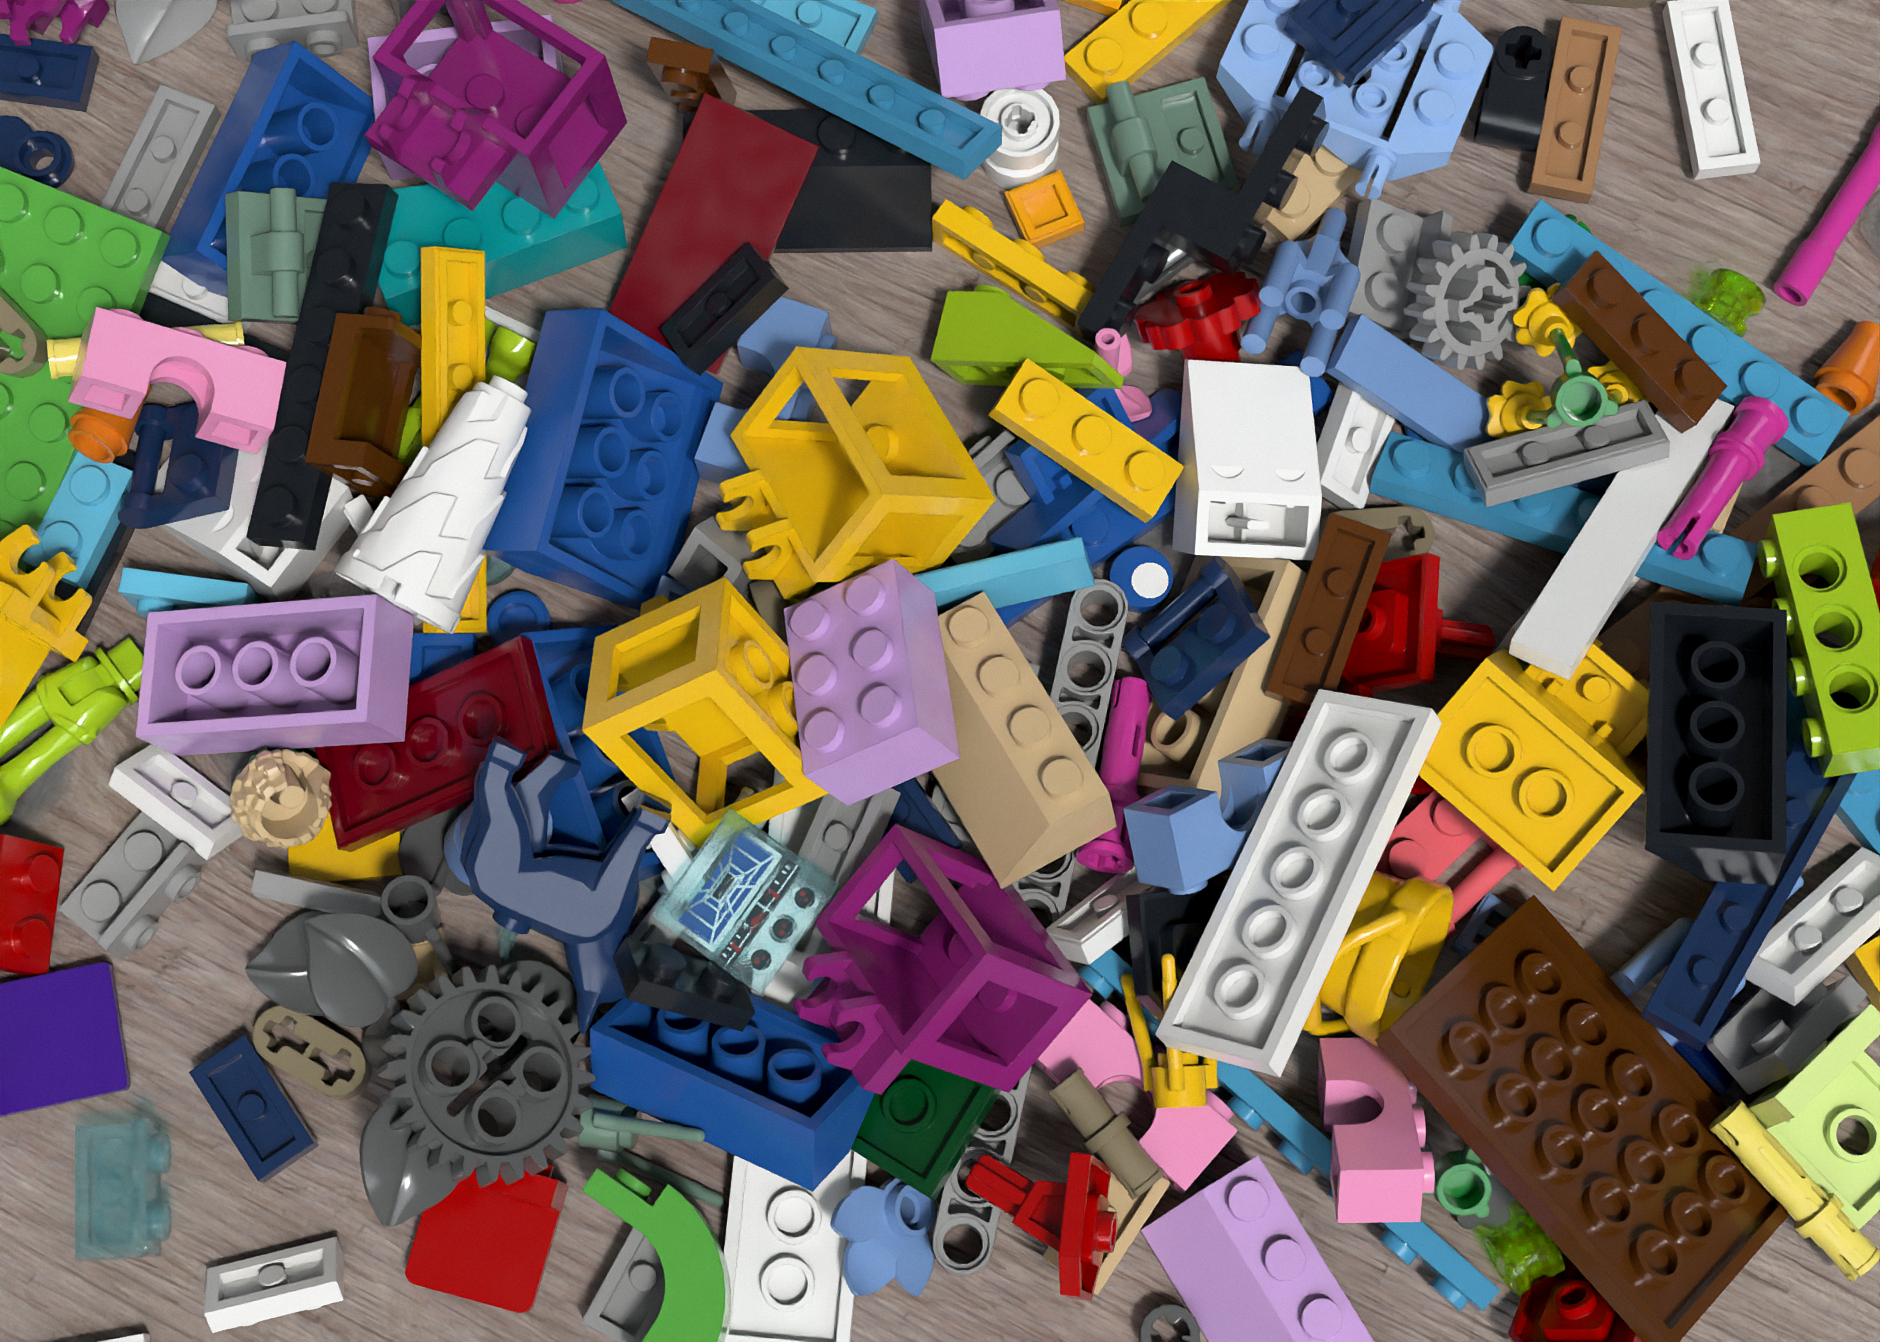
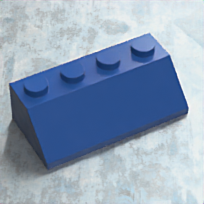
M295 40L256 52L169 233L171 237L161 261L197 285L205 287L208 292L228 298L225 194L236 191L270 194V189L293 188L296 189L297 197L328 199L332 182L356 183L372 148L365 137V133L375 122L373 98Z
M618 624L525 632L516 636L531 639L533 642L560 752L580 761L582 764L578 774L561 782L550 798L549 811L553 824L552 836L548 844H567L604 851L629 814L621 799L638 788L582 731L595 637L618 627ZM617 692L616 697L625 692ZM640 727L627 733L676 783L658 732L647 731L644 727ZM617 780L622 781V782L618 783L617 785H615V782H616ZM652 847L646 849L638 874V882L659 875L666 869Z
M749 994L755 1013L743 1032L627 1000V997L622 998L590 1028V1048L592 1050L590 1054L591 1073L596 1078V1081L591 1083V1089L664 1123L701 1129L705 1133L703 1141L812 1192L850 1152L875 1094L862 1089L851 1070L827 1062L821 1052V1048L825 1043L835 1044L841 1042L835 1031L801 1019L797 1014L752 994Z

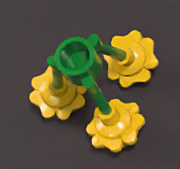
M1560 283L1552 284L1547 292L1540 288L1531 289L1528 292L1525 304L1513 312L1512 319L1514 324L1519 326L1515 333L1517 342L1522 345L1532 346L1538 355L1542 357L1549 356L1556 348L1563 364L1564 373L1556 378L1551 387L1550 396H1543L1544 387L1538 381L1520 384L1512 380L1505 381L1501 385V395H1492L1486 401L1490 416L1485 431L1489 437L1502 439L1546 426L1556 428L1563 422L1575 427H1586L1596 423L1604 414L1609 416L1615 415L1618 412L1619 406L1645 399L1647 403L1651 402L1611 360L1605 365L1592 366L1588 371L1581 369V364L1576 359L1572 348L1575 339L1583 331L1550 298L1560 287Z

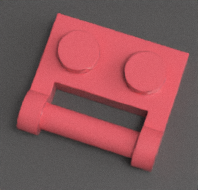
M1434 790L1393 829L1375 870L1403 880L1420 876L1435 881L1480 837L1494 850L1452 890L1454 905L1445 944L1457 932L1455 924L1513 868L1519 871L1524 866L1440 793Z

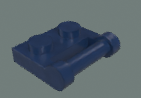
M196 402L169 409L158 405H145L142 407L134 430L139 438L129 491L120 498L118 519L124 525L136 529H147L229 510L239 449L195 437L199 417ZM173 439L164 491L161 494L154 495L164 441Z
M1213 556L1200 568L1202 575L1145 627L1135 626L1122 640L1126 650L1137 661L1159 709L1175 721L1271 638L1239 577L1231 566L1219 556ZM1217 595L1219 596L1220 599H1218L1213 605L1209 606L1202 613L1201 616H1199L1192 624H1190L1166 647L1160 650L1159 647L1161 645H1163L1171 636H1173L1180 628H1182L1189 620H1191Z

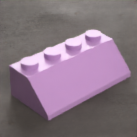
M1259 1156L1254 1157L1140 1230L1185 1306L1195 1317L1207 1342H1374Z

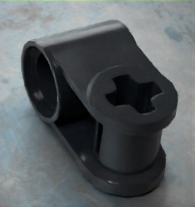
M1516 26L1507 30L1499 38L1494 51V57L1487 70L1485 88L1483 89L1476 119L1474 143L1535 153L1543 125L1546 106L1544 94L1551 57L1550 44L1546 36L1539 30L1529 26ZM1515 58L1523 60V69L1515 67Z

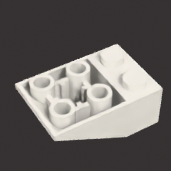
M1185 359L1178 462L1184 468L1176 482L1172 550L1194 555L1313 560L1319 545L1322 493L1309 376L1304 374L1301 368L1297 366Z
M267 439L258 454L239 450L229 510L160 525L159 527L242 583L249 584L255 592L274 603L291 601L348 528L351 523L343 510L346 509L344 505L354 498L348 486L332 478L315 550L258 546L249 540L246 535L270 440ZM169 458L158 471L154 495L161 494L164 491Z

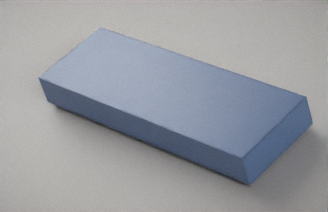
M1363 314L1350 318L1326 366L1325 371L1435 445L1464 453L1465 448L1495 440L1494 437H1489L1485 431L1490 416L1485 397Z

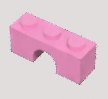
M96 307L82 334L67 402L132 419L147 394L148 385L158 382L173 383L185 389L197 404L199 417L195 433L196 438L258 454L274 430L287 362L270 358L264 351L255 347H233L206 339L202 333L190 328L177 327L171 329L143 321L139 315L128 310H106Z
M1088 999L1035 1061L1034 1065L1056 1085L1081 1067L1085 1072L1084 1075L1097 1091L1105 1085L1115 1082L1129 1083L1139 1088L1150 1101L1153 1119L1151 1127L1138 1142L1159 1168L1162 1167L1166 1172L1163 1178L1171 1182L1170 1186L1182 1196L1238 1131L1228 1122L1234 1113L1208 1089H1206L1207 1106L1153 1108V1091H1144L1143 1067L1135 1039L1128 1034L1132 1030L1130 1020L1110 1002L1105 1000L1098 1007ZM1154 1044L1152 1047L1158 1066V1053L1167 1052Z
M1362 1037L1319 1038L1316 1090L1323 1132H1333L1330 1180L1337 1223L1420 1222L1422 1193L1434 1192L1435 1172L1432 1152H1421L1420 1149L1425 1146L1426 1126L1423 1107H1412V1104L1416 1103L1417 1087L1380 1046H1375Z

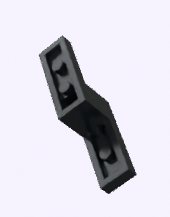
M1303 86L1300 87L1238 194L1173 160L1170 162L1077 321L1084 339L1095 344L1096 334L1104 328L1114 329L1120 334V337L1124 336L1138 310V304L1134 303L1135 298L1145 281L1153 284L1158 279L1168 261L1170 251L1165 249L1167 244L1184 251L1231 277L1234 276L1241 262L1247 265L1253 262L1266 238L1267 232L1261 229L1273 208L1281 211L1286 206L1298 182V177L1293 175L1304 154L1310 157L1316 154L1327 135L1330 123L1325 121L1324 97Z

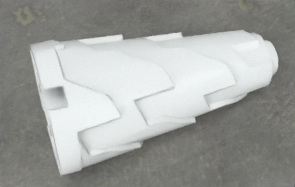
M493 375L489 384L477 381L472 391L466 392L454 407L429 447H422L391 498L387 496L383 498L350 550L341 557L334 572L368 593L377 594L392 604L408 611L412 616L453 634L461 619L460 613L484 559L486 550L482 549L506 497L507 492L503 489L528 430L525 425L532 412L524 404L528 393L517 385L496 375Z

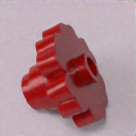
M1242 271L1236 272L1233 277L1220 272L1204 280H1189L1167 289L1157 295V301L1148 303L1138 309V314L1134 320L1142 343H1151L1153 350H1179L1183 363L1185 359L1240 363L1241 356L1239 350L1242 346L1238 329L1241 328L1243 320L1252 318L1261 312L1260 289L1257 279L1246 278L1245 272Z

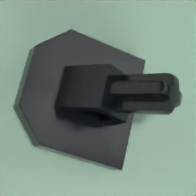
M1225 886L1206 887L1200 891L1185 895H1175L1169 891L1126 895L1129 934L1119 941L1118 944L1130 951L1127 963L1133 970L1135 997L1159 1023H1161L1164 1017L1161 958L1167 953L1174 956L1178 987Z

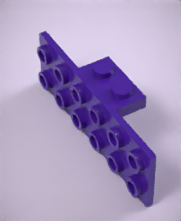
M99 962L0 984V1118L126 1091L130 1088L131 1082L113 968L110 964Z

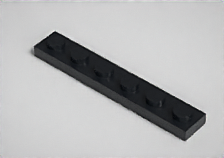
M331 183L281 390L275 426L270 436L246 535L249 540L258 546L303 550L316 549L332 477L307 464L305 458L336 314L363 315L365 307H373L399 196L387 184Z

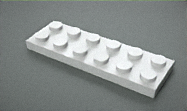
M1322 689L1318 690L1155 1035L1167 1047L1281 1077L1442 724L1432 708Z

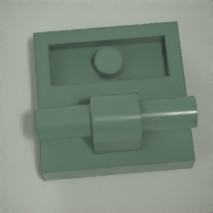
M1205 77L1133 95L1129 82H1116L1106 88L1109 102L1087 108L1086 119L1120 227L1135 224L1172 160L1228 190L1239 184Z
M272 188L270 189V194L244 191L225 194L228 321L298 324L327 199L297 197L296 189Z

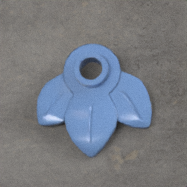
M894 1177L885 1181L880 1188L858 1186L849 1191L838 1202L833 1211L830 1226L835 1233L849 1241L843 1255V1272L849 1290L853 1295L864 1296L877 1292L893 1278L912 1296H919L930 1278L934 1264V1251L927 1235L936 1217V1204L934 1200Z

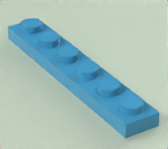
M1540 199L1531 209L1509 242V244L1515 247L1511 260L1525 262L1527 266L1525 272L1548 288L1555 283L1562 284L1584 258L1598 250L1727 385L1726 389L1718 397L1719 400L1734 405L1735 410L1745 397L1758 396L1774 402L1783 410L1788 418L1789 428L1775 445L1809 469L1821 461L1850 415L1841 406Z
M1393 431L1389 434L1373 473L1369 490L1370 493L1563 554L1567 553L1603 497L1566 485L1485 507L1464 466V453ZM1710 530L1699 545L1695 556L1688 560H1682L1672 555L1685 536V533L1682 532L1667 551L1660 546L1657 539L1635 574L1637 577L1722 604L1739 607L1757 555V544Z

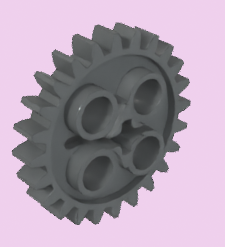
M489 965L480 971L477 979H475L469 966H466L452 975V983L443 974L438 976L428 984L429 993L420 989L406 1000L411 1011L402 1010L392 1017L391 1024L401 1034L389 1036L381 1042L380 1048L396 1057V1060L388 1062L377 1069V1076L395 1081V1088L382 1096L380 1102L386 1105H400L403 1113L390 1124L392 1130L412 1128L415 1134L409 1141L406 1150L410 1154L424 1146H428L432 1150L427 1168L430 1171H434L446 1162L451 1161L453 1162V1182L459 1183L468 1178L475 1169L480 1187H486L496 1182L499 1173L506 1185H510L523 1178L524 1169L533 1176L548 1168L546 1157L555 1160L569 1151L563 1138L571 1139L582 1133L583 1126L572 1115H580L591 1109L593 1102L579 1094L578 1089L596 1081V1078L592 1073L578 1070L577 1062L590 1055L592 1050L590 1047L584 1046L573 1047L570 1038L578 1033V1022L562 1025L558 1019L566 1006V1002L563 999L549 1007L541 1002L546 984L543 982L538 983L525 992L522 990V972L519 970H515L505 977L500 984L495 965ZM478 1015L486 1017L493 1023L497 1034L496 1042L490 1041L482 1035L478 1028ZM519 1035L525 1036L527 1045L489 1078L486 1088L471 1096L455 1116H450L447 1113V1106L462 1091L478 1080L486 1072L487 1064L503 1055L515 1043ZM432 1059L440 1060L447 1065L452 1076L451 1087L443 1085L435 1078L431 1066ZM524 1064L531 1066L539 1074L542 1084L541 1091H536L527 1084L523 1074ZM479 1108L487 1110L496 1120V1137L487 1134L480 1126L478 1120Z

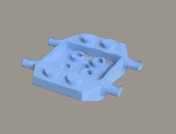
M1307 0L1248 1L1219 63L1216 76L1247 126L1239 140L1241 149L1248 153L1255 135L1258 134L1251 154H1262L1269 136L1273 135L1300 87L1303 86L1324 97L1325 121L1329 122L1330 126L1322 145L1345 164L1362 170L1359 181L1355 185V190L1360 196L1364 197L1372 178H1374L1367 199L1375 200L1381 196L1386 180L1394 181L1447 165L1495 50V47L1458 13L1463 0H1436L1428 16L1363 75L1366 79V82L1363 84L1352 85L1348 88L1337 76L1336 72L1338 71L1334 67L1328 70L1305 50L1284 98L1276 95V92L1299 43L1283 29L1289 16ZM1420 49L1426 51L1425 57L1390 138L1385 137L1383 133Z

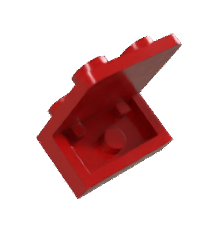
M0 834V971L29 977L48 974L64 855L63 848Z
M549 1164L548 1168L533 1176L524 1169L523 1178L510 1185H506L499 1173L497 1181L486 1187L479 1186L474 1169L471 1175L459 1182L454 1190L442 1201L422 1212L405 1269L407 1280L414 1285L516 1313L529 1312L534 1307L569 1186L551 1178L554 1166Z

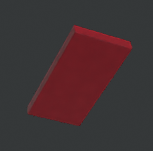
M704 93L612 302L609 313L676 353L660 328L747 242L762 252L770 262L821 146L709 93ZM731 346L707 371L716 375L720 373Z
M518 636L409 686L405 741L315 747L317 759L321 766L332 773L329 780L332 806L329 812L338 850L353 852L474 799V778L479 763L485 760L494 734L506 739L520 750L527 752L522 767L514 772L511 782L525 777L534 765L551 750L560 752L531 639Z

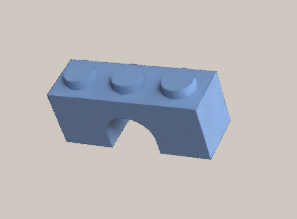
M780 297L740 336L737 347L743 367L764 373L772 379L796 346L836 350L838 336L832 335L828 311ZM805 381L802 382L774 420L810 422L816 400ZM715 402L694 457L700 478L720 484L725 480L750 472L730 436L749 409H738Z
M1261 738L1218 760L1221 778L1220 801L1217 791L1170 784L1123 808L1139 883L1168 888L1171 894L1185 895L1204 889L1208 884L1207 880L1222 871L1234 869L1294 742Z

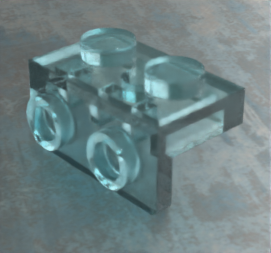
M149 1118L133 1119V1123L75 1126V1260L85 1262L161 1257V1241L169 1240L172 1218L169 1201L161 1200V1173H168L170 1170L171 1144L168 1134L161 1133L160 1123Z

